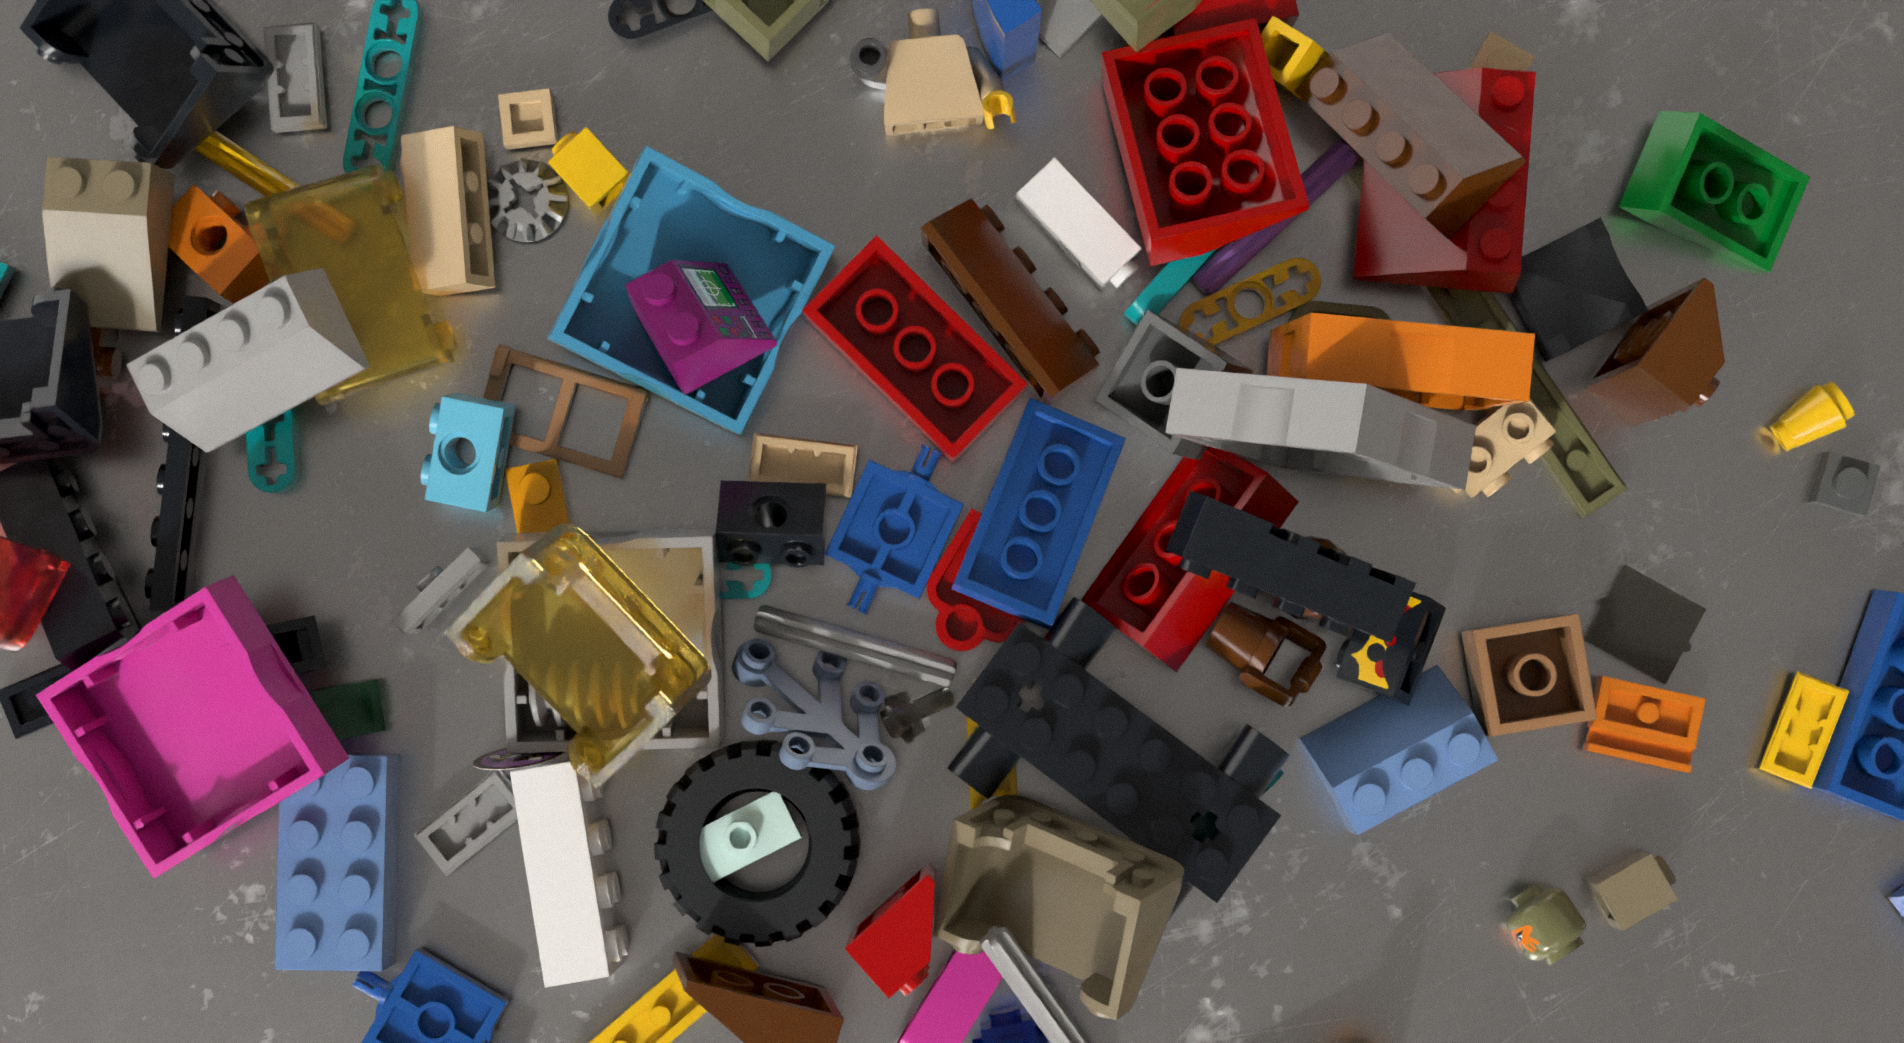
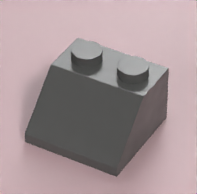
M1147 310L1094 400L1170 453L1200 460L1208 446L1165 433L1176 369L1185 368L1252 374L1253 370L1214 344L1155 312Z

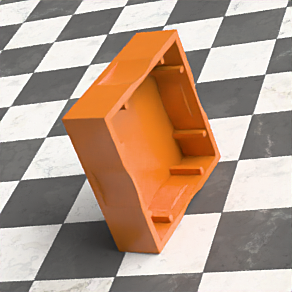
M1311 312L1270 330L1267 376L1369 384L1429 408L1471 412L1489 409L1492 406L1529 402L1535 334Z

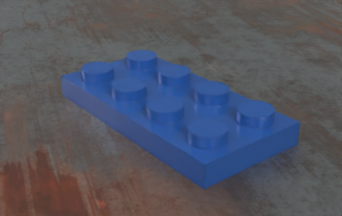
M1029 398L951 589L1049 630L1054 623L1126 438Z

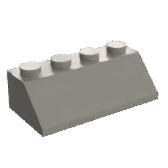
M323 268L285 275L126 364L149 413L206 453L227 444L370 367Z

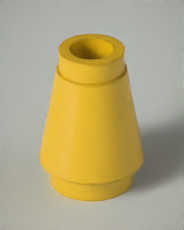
M1830 381L1822 387L1815 384L1780 416L1778 421L1769 427L1782 448L1788 452L1794 447L1801 446L1845 428V421L1855 416V413L1843 392L1834 382Z

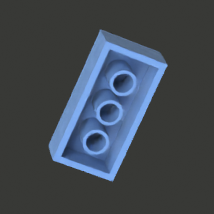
M347 753L349 756L348 760L279 802L275 970L383 971L396 963L401 754Z

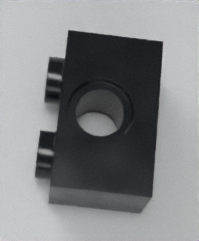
M721 480L716 524L719 562L733 563L739 566H750L755 563L785 564L796 568L807 565H824L827 526L826 484Z

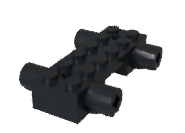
M1073 597L1043 638L1019 621L958 703L956 708L977 723L978 726L947 768L987 799H990L1022 757L1134 842L1172 858L1183 866L1182 886L1170 918L1194 886L1218 903L1281 817L1278 812L1261 801L1259 797L1290 755L1258 730L1246 724L1215 766L1086 671L1116 627L1087 604ZM1034 684L1042 686L1043 689L1040 696L1045 701L1044 706L1039 711L1033 706L1029 712L1021 710L1020 706L1023 699L1019 695L1020 690L1026 685L1030 689H1032ZM1209 811L1217 817L1213 825L1218 830V833L1212 840L1205 836L1202 842H1199L1192 836L1195 826L1190 820L1196 812L1204 817L1206 812Z

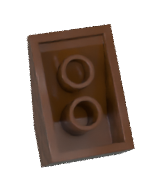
M675 951L672 962L684 991L743 1043H837L844 1018L826 988Z

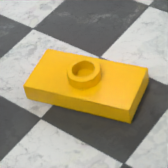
M1796 671L1758 769L1811 789L1849 690Z

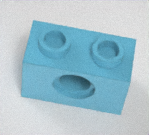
M456 392L442 396L441 403H435L429 423L430 433L435 434L433 452L426 455L421 470V484L427 485L425 500L482 512H488L499 506L516 404ZM460 437L470 440L475 447L476 457L472 464L462 462L456 454L455 446Z

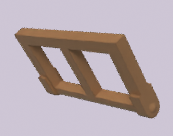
M499 344L494 353L483 398L501 401L512 363L563 379L545 441L512 431L509 445L614 477L624 478L646 403L649 400V390L638 385H630ZM577 383L629 399L611 461L559 445Z

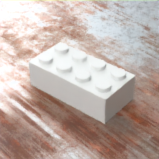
M590 757L512 771L510 775L544 986L546 988L610 977L623 964L622 956L629 955V941L625 924L616 923L614 903L621 901V894L616 871L608 872L605 851L612 850V837L608 820H600L596 799L604 797L599 767L591 768Z

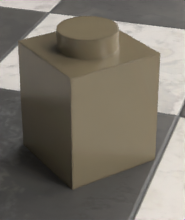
M1639 849L1584 880L1609 925L1621 931L1629 929L1679 900L1671 885L1676 883V879L1666 861L1660 855L1654 857L1652 853Z

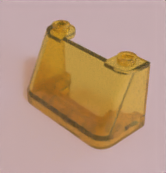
M379 163L271 194L245 204L246 217L270 283L285 275L323 268L370 365L369 368L316 395L314 398L322 406L339 403L455 362L451 351L458 349L453 329L447 319L439 322L436 315L430 313L394 215L398 212L396 202L403 200L399 181L393 170L385 172L384 166Z
M563 523L557 525L522 551L444 632L457 645L460 653L471 661L490 664L503 656L577 732L568 744V755L572 768L581 777L586 778L596 790L678 714L712 678L710 665L703 654L585 532L572 524Z

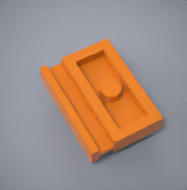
M1597 676L1593 695L1597 720L1588 721V734L1586 742L1583 743L1582 750L1691 773L1693 750H1696L1706 699L1611 677Z

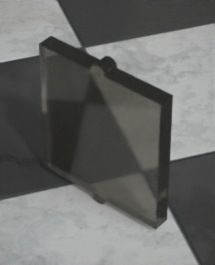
M1623 565L1607 596L1598 600L1600 609L1583 640L1661 684H1666L1682 653L1690 651L1691 644L1689 640L1706 609L1633 568Z

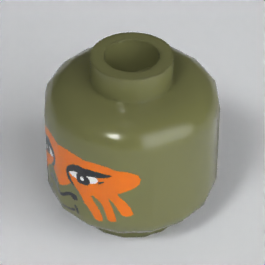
M1538 883L1511 899L1516 910L1508 915L1506 926L1529 960L1534 962L1545 960L1548 966L1584 944L1580 936L1586 930V922L1562 888L1552 887L1543 892Z

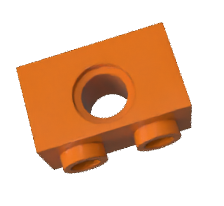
M193 184L172 206L169 248L220 296L235 304L263 288L285 263L270 250L276 242L252 221L245 227L235 218L241 212V209L218 189L210 196ZM227 235V240L223 247L216 251L218 242Z

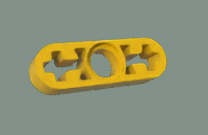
M1288 259L1190 304L1181 314L1178 325L1189 331L1188 327L1195 321L1194 313L1200 312L1204 319L1212 317L1221 311L1215 302L1224 300L1225 313L1236 327L1228 330L1227 322L1223 320L1209 330L1211 338L1204 339L1201 333H1195V335L1215 346L1310 302L1320 290V272L1316 265L1307 259ZM1293 269L1297 276L1306 274L1309 282L1303 287L1305 295L1299 296L1295 289L1289 290L1277 297V300L1283 306L1275 308L1273 294L1263 281L1270 278L1273 289L1288 280V270ZM1253 290L1262 297L1264 308L1261 315L1248 319L1242 317L1236 311L1234 301L1239 292Z

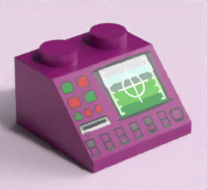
M671 260L625 284L638 321L684 395L778 346L776 339L727 263Z

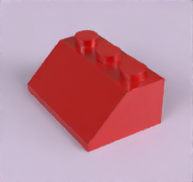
M930 861L851 931L845 946V950L888 999L898 990L904 996L909 995L930 975L928 973L930 969L928 964L931 962L936 868Z

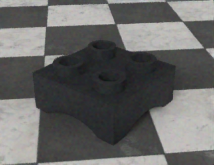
M1601 217L1522 256L1521 273L1511 294L1530 333L1535 334L1534 341L1545 362L1649 311L1641 295L1625 273Z

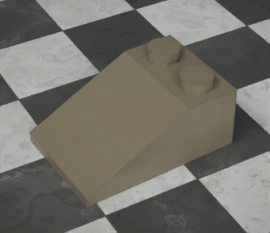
M47 156L42 217L50 288L72 289L82 298L88 306L90 327L161 332L175 175L152 163Z

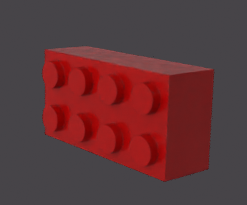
M877 235L802 309L805 318L952 463L1027 389L1028 383Z

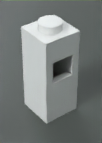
M1055 157L1016 193L1015 203L1100 291L1110 282L1116 288L1120 287L1139 268L1134 259L1138 257L1142 248Z

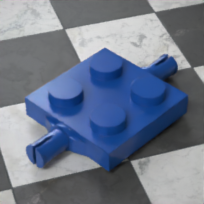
M922 444V448L910 472L894 471L869 459L826 549L825 555L848 565L860 577L846 605L856 609L863 592L866 591L858 608V611L866 615L879 586L897 588L920 599L964 506L963 503L940 493L929 482L942 453L934 449L926 467H923L931 450V447Z
M421 948L414 951L403 972L391 982L386 981L371 971H360L357 975L358 978L352 984V987L358 988L379 1001L375 1020L362 1043H492L495 1026L510 1001Z

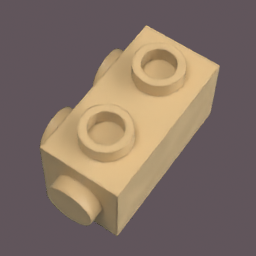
M1530 397L1529 402L1492 406L1489 409H1483L1487 415L1475 424L1476 431L1465 489L1471 498L1481 491L1487 497L1491 496L1511 480L1512 477L1507 470L1522 458L1528 464H1531L1554 445L1549 437L1556 432V428ZM1452 489L1456 494L1462 491L1461 489Z

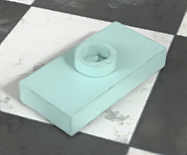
M773 791L702 827L700 834V856L712 882H716L803 838L783 796Z

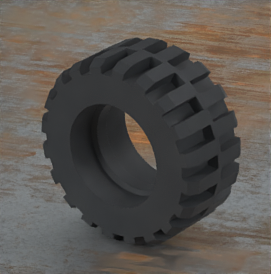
M762 739L760 741L734 743L713 751L696 761L685 771L680 780L673 784L668 792L664 809L659 812L655 827L659 829L658 841L654 843L655 860L660 861L662 870L659 878L664 891L669 889L676 900L673 904L682 916L687 914L698 924L695 928L708 936L711 933L724 937L725 943L737 946L742 942L754 943L755 947L772 946L774 942L782 940L789 942L802 937L803 933L809 929L819 926L828 918L834 908L840 904L856 872L860 856L861 840L859 838L860 823L858 814L852 805L849 797L850 793L843 781L840 782L832 773V769L806 767L801 770H794L788 768L781 762L779 757L782 743H778L775 740ZM790 748L797 754H804L797 748ZM774 791L781 794L785 800L797 809L808 831L809 847L803 867L790 882L782 887L765 892L741 889L731 884L725 878L712 882L702 864L700 834L702 827L712 823L717 813L727 802L749 792L771 793Z

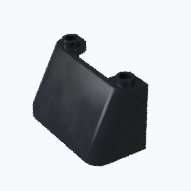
M36 0L19 27L35 44L34 49L37 54L46 61L57 65L63 62L81 64L138 125L128 137L135 159L138 162L152 163L162 169H171L179 164L257 94L274 71L269 59L212 0Z
M49 288L44 293L37 294L33 298L31 313L34 317L0 321V464L93 453L100 449L103 422L89 311L85 301L72 289Z

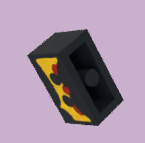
M1412 592L1391 643L1357 629L1353 630L1351 638L1343 642L1338 652L1337 667L1339 669L1336 677L1355 687L1409 706L1446 607L1431 597Z

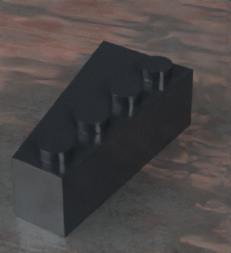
M50 458L18 462L0 471V522L56 660L74 671L94 657L128 642L139 633L140 629L115 580L113 568L95 538V535H97L95 525L87 511L80 507L74 493L79 491V488L69 468L64 463L57 465Z
M1193 491L1189 492L1166 547V551L1182 557L1179 568L1205 579H1209L1212 570L1229 576L1225 587L1256 599L1259 589L1275 595L1273 607L1300 618L1303 617L1306 609L1322 615L1319 626L1346 637L1349 636L1351 629L1354 628L1391 643L1416 582L1374 568L1372 564L1331 548L1323 547L1317 541L1287 529L1278 528L1271 522Z

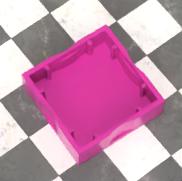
M234 575L204 587L146 624L128 642L94 657L36 694L76 759L92 774L101 787L113 817L153 879L349 759V756Z

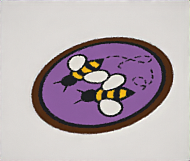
M503 748L478 757L474 760L473 766L484 770L516 769L553 760L565 752L507 753V748Z

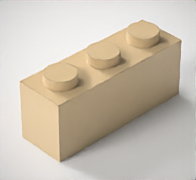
M448 126L401 135L402 155L400 158V168L404 176L406 198L404 219L408 227L410 249L408 270L412 279L413 292L447 296L495 288L483 133L457 126Z

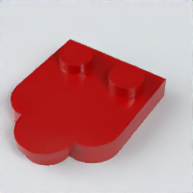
M971 508L936 565L927 583L928 598L934 608L939 611L936 618L937 635L945 646L956 651L971 650L977 647L983 639L996 643L1005 642L1019 621L1022 624L1026 622L1024 619L951 589L981 517V513Z

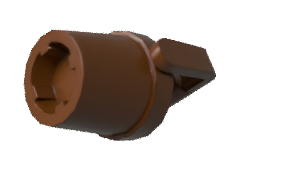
M1230 602L1224 610L1206 643V647L1241 672L1239 679L1244 685L1283 707L1292 706L1300 693H1307L1322 670L1320 660L1327 647L1322 638L1285 617L1279 616L1273 620L1234 602ZM1285 638L1311 652L1310 656L1303 659L1291 678L1289 690L1264 676Z

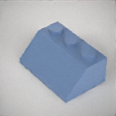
M1438 665L1421 673L1409 706L1379 695L1299 738L1347 830L1356 835L1369 830L1498 761L1474 713Z

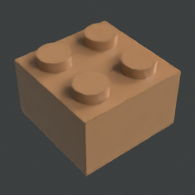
M1564 614L1461 631L1475 716L1486 736L1492 737L1597 720L1579 614Z

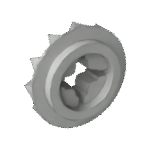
M521 158L516 162L501 165L493 178L487 181L490 223L509 239L519 242H534L546 238L560 226L566 215L568 195L564 182L544 162ZM515 183L519 187H523L527 192L535 189L539 190L538 195L533 199L538 217L535 218L531 212H527L523 207L516 210L511 209L513 208L512 205L518 200L514 193L516 191L513 187Z

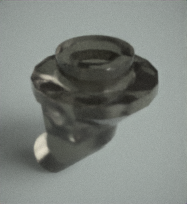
M946 687L911 701L907 692L903 691L885 697L884 704L886 709L880 711V716L886 730L893 739L901 737L907 744H910L914 739L926 732L922 719L951 707L954 704V697Z

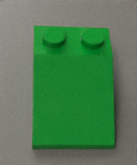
M1659 110L1619 207L1659 229L1762 272L1770 273L1810 177L1700 112Z

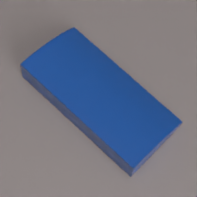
M1874 589L1839 686L1849 690V693L1811 788L1904 822V594L1896 591Z

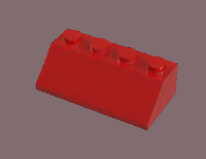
M1209 446L1200 460L1187 457L1182 458L1081 599L1082 602L1116 627L1115 631L1176 673L1235 592L1225 587L1229 576L1212 570L1209 579H1205L1179 568L1182 557L1166 551L1189 492L1193 491L1271 522L1278 528H1281L1299 503L1268 472L1231 452Z

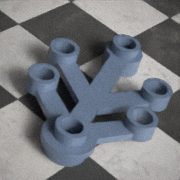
M755 638L741 644L732 663V672L735 678L744 685L751 687H760L767 684L798 712L777 711L774 704L769 700L753 698L747 702L741 717L743 727L750 733L757 735L768 732L789 734L785 737L779 752L780 760L785 766L794 770H801L806 767L845 771L848 781L862 790H875L892 779L896 770L895 756L887 746L879 742L878 712L885 699L884 691L879 685L870 681H863L856 685L852 693L850 707L857 714L856 736L842 723L840 679L847 666V659L845 657L821 650L817 653L812 666V672L818 679V702L777 665V655L769 642ZM824 663H829L835 668H829ZM861 697H868L873 702H867ZM752 713L761 714L766 719L756 718ZM809 736L827 738L836 748L815 747L813 740ZM790 748H797L804 754H797Z

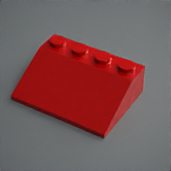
M1256 18L1153 40L1138 52H1135L1131 46L1102 52V84L1150 266L1203 255L1309 210V202Z
M1495 68L1435 72L1433 74L1526 161L1450 239H1447L1364 160L1353 280L1512 294L1521 273L1536 72Z

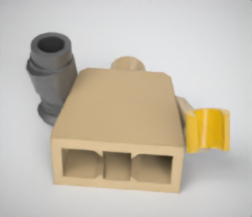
M919 9L907 14L910 39L889 42V49H887L877 39L866 38L860 40L852 49L850 55L851 69L867 86L886 90L884 106L886 135L983 126L984 118L986 127L994 129L993 117L998 114L1010 116L1011 123L1017 121L1013 98L1011 94L1005 91L998 73L978 48L965 45L962 35L941 36L939 13L936 9Z

